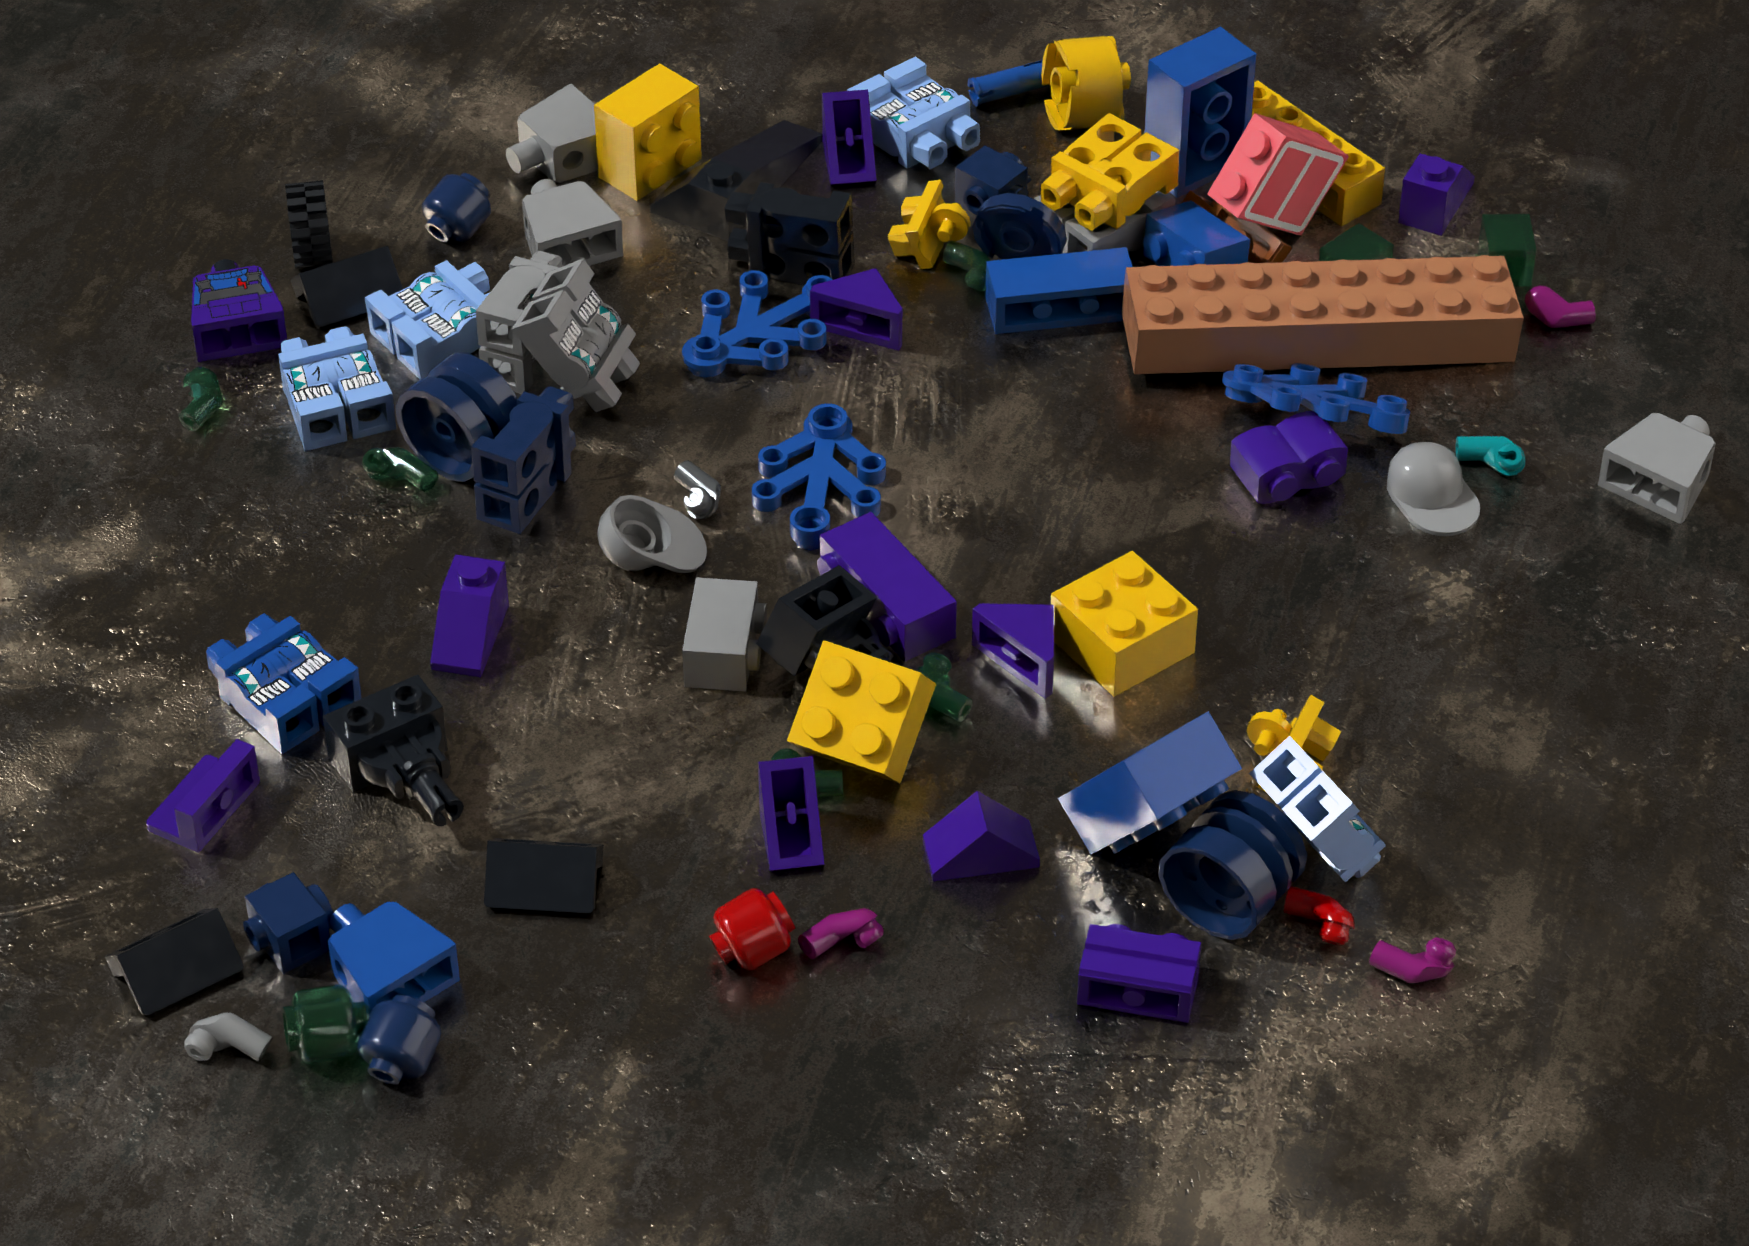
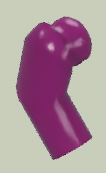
M1546 286L1533 287L1525 295L1524 301L1527 309L1547 327L1560 328L1594 324L1595 306L1591 300L1568 303L1555 291Z
M862 908L828 915L799 935L798 943L806 956L815 959L850 934H853L858 946L866 948L884 935V928L875 919L878 915L874 911Z
M1435 937L1427 942L1425 952L1411 954L1380 940L1372 951L1369 964L1407 983L1416 984L1446 977L1455 966L1452 960L1456 955V948L1450 941Z

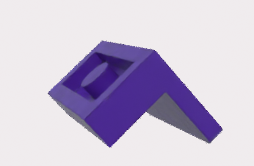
M236 739L220 758L211 755L203 756L146 820L147 830L199 853L260 784L255 746Z

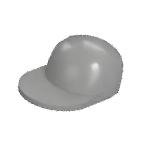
M1433 442L1412 443L1401 448L1390 461L1387 491L1392 501L1417 529L1437 536H1454L1470 530L1477 523L1480 515L1479 500L1463 480L1459 461L1455 453L1449 448Z
M635 495L620 496L600 517L597 531L599 545L605 556L613 564L624 570L635 572L652 568L656 565L678 573H690L697 570L706 559V542L698 527L687 516L665 505Z

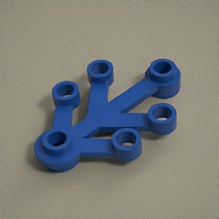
M747 271L740 276V295L742 301L736 327L721 335L722 320L730 315V296L727 292L718 289L705 292L701 298L702 314L704 316L701 333L689 339L683 345L682 358L692 374L707 378L722 373L726 364L762 366L768 370H780L788 364V346H801L806 350L823 348L827 342L826 325L824 322L818 319H807L802 321L798 328L779 326L804 313L810 316L811 288L813 285L833 279L825 275L813 276L803 286L802 294L759 315L761 302L768 295V277L761 271ZM746 343H761L759 349L740 347Z
M1303 363L1292 364L1290 374L1263 375V369L1246 364L1235 365L1234 371L1223 373L1222 383L1226 385L1225 395L1237 401L1259 403L1265 400L1270 403L1271 407L1288 412L1298 411L1300 404L1316 412L1320 418L1333 422L1347 421L1349 410L1370 414L1368 426L1372 429L1391 434L1407 432L1410 410L1406 408L1407 400L1393 395L1378 396L1377 403L1360 400V398L1365 397L1368 381L1367 378L1360 375L1342 373L1339 374L1337 384L1318 385L1320 369Z
M835 404L815 406L804 421V431L776 446H766L758 453V470L761 475L770 479H762L753 484L751 489L752 505L755 509L761 512L777 510L782 504V495L808 481L804 505L795 508L790 514V536L797 546L804 550L819 549L820 534L830 530V514L825 509L829 482L851 500V512L855 517L858 518L869 512L878 516L881 512L880 492L866 485H878L886 479V459L878 453H872L852 436L853 425L851 419L842 407ZM814 447L813 456L788 469L789 459ZM835 448L857 464V478L833 458Z

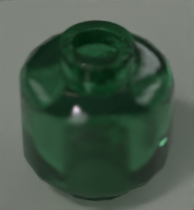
M330 985L299 990L293 995L291 1006H284L282 1008L288 1052L297 1051L298 1056L305 1063L311 1064L345 1059L355 1054L358 1036H361L367 1022V1013L364 1001L353 1002L352 995L345 986Z

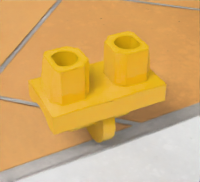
M941 180L928 181L922 196L905 197L901 206V217L904 225L892 226L888 234V241L895 257L915 256L920 269L933 268L944 242L963 239L967 235L971 224L970 217L960 204L944 202L942 198L944 186Z
M1310 695L1298 718H1294L1290 724L1286 720L1287 715L1283 710L1274 709L1272 712L1263 711L1256 713L1252 716L1246 729L1249 739L1254 744V751L1258 755H1268L1269 752L1274 751L1285 739L1291 736L1304 751L1321 761H1324L1329 755L1342 731L1318 717L1325 702L1313 695ZM1314 761V762L1320 767V769L1322 770V769H1323V766H1322L1321 764L1317 763L1316 761ZM1258 784L1257 787H1258L1259 789L1263 790L1264 792H1266V791Z

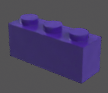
M872 512L820 534V558L817 560L820 575L840 565L877 596L866 619L877 631L880 642L886 647L890 646L904 662L956 638L957 601Z

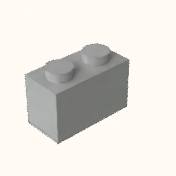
M696 577L682 649L684 687L747 691L750 671H759L761 647L756 644L758 641L755 640L756 634H761L767 623V603H758L757 581Z

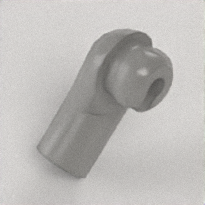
M227 1012L198 1020L190 1028V1035L185 1039L184 1047L187 1054L198 1061L208 1060L212 1056L213 1051H220L231 1046L259 1061L269 1048L273 1037L239 1016Z

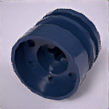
M1232 790L1217 796L1195 820L1191 828H1188L1161 858L1158 875L1164 893L1170 902L1192 925L1212 936L1234 940L1247 937L1273 908L1275 901H1278L1304 872L1307 851L1303 838L1292 821L1274 804L1253 793Z

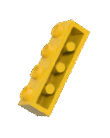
M1260 81L1254 82L1252 117L1256 113L1316 132L1349 156L1317 210L1342 227L1382 204L1385 167Z

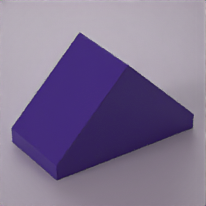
M868 89L822 93L823 150L830 185L876 182Z
M876 268L813 285L810 290V319H818L824 322L826 332L897 351L900 350L902 347L903 308Z
M980 603L972 610V646L1044 699L1053 694L1054 605Z
M813 756L759 761V808L769 870L824 865Z
M979 791L973 793L923 834V844L933 882L1040 867V857L1030 821Z

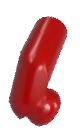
M1292 886L1289 888L1285 899L1284 913L1322 922L1319 935L1322 941L1343 946L1348 942L1349 931L1355 928V921L1353 915L1331 896Z

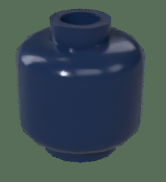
M467 173L444 176L422 203V212L427 220L425 227L428 232L441 242H447L449 239L457 242L469 241L491 214V204L488 200L490 193L481 181Z
M396 995L392 1000H384L376 1004L370 1013L357 1045L359 1055L369 1064L368 1073L374 1078L392 1085L399 1084L401 1078L416 1079L424 1075L441 1039V1027L434 1019L435 1011L426 1003L405 995Z

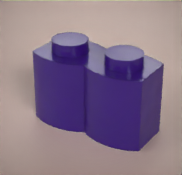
M1305 411L1286 418L1276 426L1256 427L1235 437L1231 441L1230 467L1258 504H1269L1287 500L1302 488L1314 489L1336 482L1346 474L1348 448L1325 419L1320 418L1314 411Z

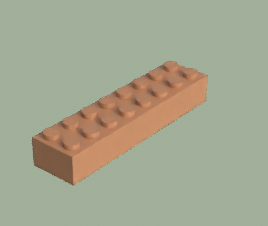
M1489 255L1478 257L1386 258L1380 260L1342 259L1314 262H1245L1241 264L1126 267L1121 310L1134 374L1234 371L1235 365L1238 364L1252 365L1263 370L1291 369V365L1295 363L1309 364L1318 368L1515 362L1523 324V314L1505 256Z

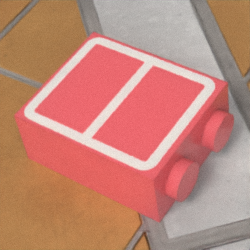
M1254 113L1207 195L1239 219L1302 236L1349 156L1316 132Z

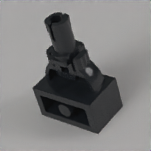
M840 565L780 597L756 643L778 665L787 669L794 676L808 668L813 670L823 640L891 662L893 654L880 644L877 631L866 619L877 596Z
M418 674L323 715L329 760L353 793L375 784L389 788L396 798L401 799L405 797V788L407 797L410 800L417 799L430 815L435 825H447V819L441 813L442 810L451 822H454L461 816L464 809L463 802L444 781L451 774V765L449 759L444 754V752L448 751L443 706Z

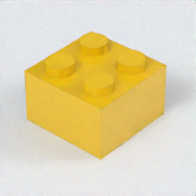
M659 63L594 104L598 178L634 200H640L702 159L699 86Z
M1133 550L1051 593V605H1054V642L1113 697L1195 653L1198 608Z
M823 640L787 741L805 752L900 784L936 683L921 672Z

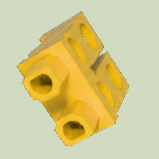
M1108 113L1069 145L1064 152L1060 151L1051 158V175L1041 184V202L1054 211L1061 209L1069 203L1075 207V218L1078 223L1091 231L1103 223L1117 230L1126 222V216L1135 214L1142 207L1145 200L1157 191L1166 195L1178 186L1179 149L1147 132L1141 136V129ZM1114 132L1120 133L1123 138L1114 142ZM1151 151L1156 152L1160 157L1150 161Z

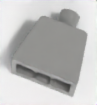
M573 84L563 87L520 114L517 120L519 143L506 149L507 161L514 172L521 173L536 166L549 179L561 183L598 171L594 103Z
M543 179L538 181L532 187L531 194L526 195L522 200L525 236L532 256L536 251L558 255L562 258V266L583 258L591 266L624 256L621 218L586 182L576 181L557 186L553 180Z
M1651 413L1604 448L1598 486L1682 524L1710 473L1716 443L1709 436L1710 428L1704 419L1696 415H1689L1680 423L1663 414Z

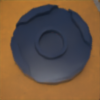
M1004 193L991 196L981 204L972 225L975 241L981 250L992 260L994 255L1003 260L1061 254L1067 241L1065 227L1057 214L1042 202L1026 195Z

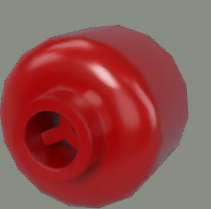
M752 888L715 911L713 919L718 931L710 935L709 938L726 965L736 960L744 970L753 971L785 952L791 944L789 933L796 928L774 891L765 895L760 889Z

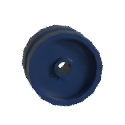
M454 353L431 369L427 377L414 383L399 396L395 406L397 424L404 440L417 458L433 472L449 480L465 482L473 478L471 446L481 435L494 439L510 421L509 414L517 406V397L503 376L487 362L471 354Z

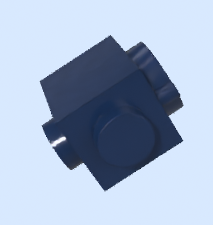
M984 145L955 167V203L960 204L966 210L977 215L981 204L991 196L1004 193L1029 196L1027 184L1032 179L1028 174V167L1024 166L1023 162L1014 154L1009 152L999 153Z
M292 872L274 882L263 885L258 890L245 896L248 920L243 922L246 936L256 951L259 952L263 949L266 951L283 974L329 951L328 940L330 939L329 929H331L329 921L334 912L326 895L318 885L311 884L305 887L297 875Z

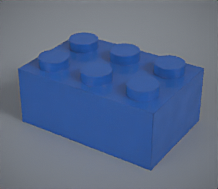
M1218 27L1149 59L1144 134L1147 132L1179 149L1178 186L1170 191L1176 198L1187 194L1190 190L1193 191L1216 180L1252 118L1257 54L1222 27ZM1151 151L1150 161H1154L1160 157L1159 154Z
M1207 711L1059 797L1058 800L1090 854L1108 845L1113 854L1157 830L1159 831L1187 815V812L1207 803L1229 790L1230 788L1224 779L1238 772L1242 767L1211 714Z

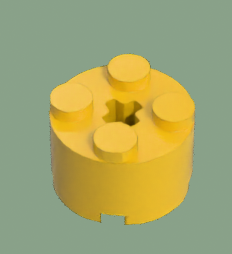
M1113 36L1061 39L1046 46L1041 76L1042 85H1050L1052 99L1044 100L1048 119L1055 130L1090 129L1108 113L1124 120L1123 90L1129 89L1131 85V72L1127 62H1120L1116 41Z

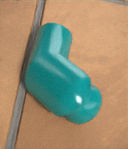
M1504 436L1456 437L1455 453L1458 461H1483L1499 474L1505 476L1517 475L1525 467L1526 459L1522 448Z

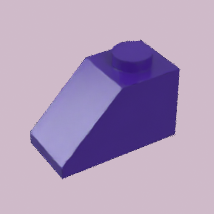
M1419 153L1403 179L1398 223L1442 236L1474 184L1475 176L1462 165L1445 161L1440 157Z
M455 554L440 591L430 660L431 670L474 677L482 676L509 608L504 561Z

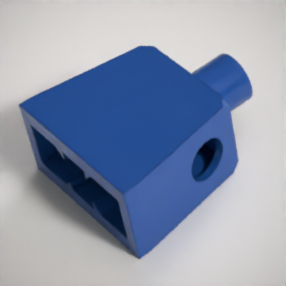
M386 902L366 915L354 904L348 903L339 907L330 918L329 926L335 932L328 940L332 971L365 1024L373 1007L384 1000H392L396 995H405L426 1002L460 981L456 944L449 937L397 902Z

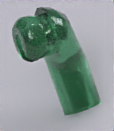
M196 367L187 373L183 380L184 387L190 386L191 391L188 394L194 399L179 413L178 417L181 424L190 431H197L223 404L217 375L205 367Z
M929 653L924 657L923 666L917 669L918 672H921L936 683L929 706L958 722H962L969 715L973 700L950 687V677L947 674L952 666L949 658L939 653Z

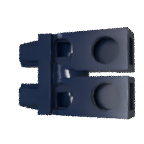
M552 386L547 387L540 396L524 391L517 399V406L509 414L510 421L494 439L481 435L471 446L473 478L477 482L474 485L477 520L521 534L553 494L557 487V480L565 483L572 474L571 452L576 447L575 433L569 427V414L574 409L573 395L570 392Z

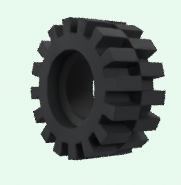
M323 180L285 184L295 269L333 263Z

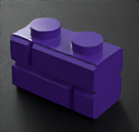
M1090 924L1079 967L1077 1005L1189 1023L1199 975L1201 942L1188 940L1176 933H1166L1161 936L1132 931L1129 927L1121 924H1111L1108 926Z

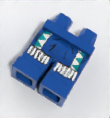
M263 613L249 622L248 627L245 629L247 641L245 644L237 648L229 640L221 639L208 647L206 651L208 668L218 680L220 698L229 706L232 705L281 754H284L320 731L319 723L324 726L323 715L362 699L358 667L345 657L339 661L321 647L310 633L301 630L300 623L292 616L277 622ZM333 691L339 693L340 699L328 706L327 695ZM292 717L297 719L299 725L294 730L286 732L285 722Z

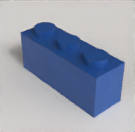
M1127 247L986 261L985 298L995 334L1123 321L1121 310L1126 267H1133Z

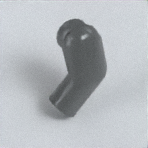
M691 461L682 462L675 470L674 479L690 491L689 498L684 496V507L691 517L706 519L717 511L722 490L721 485Z

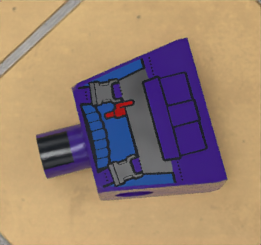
M223 259L212 266L211 273L199 274L193 278L191 324L198 362L281 348V343L287 340L283 306L261 267L253 265L239 268L235 261Z

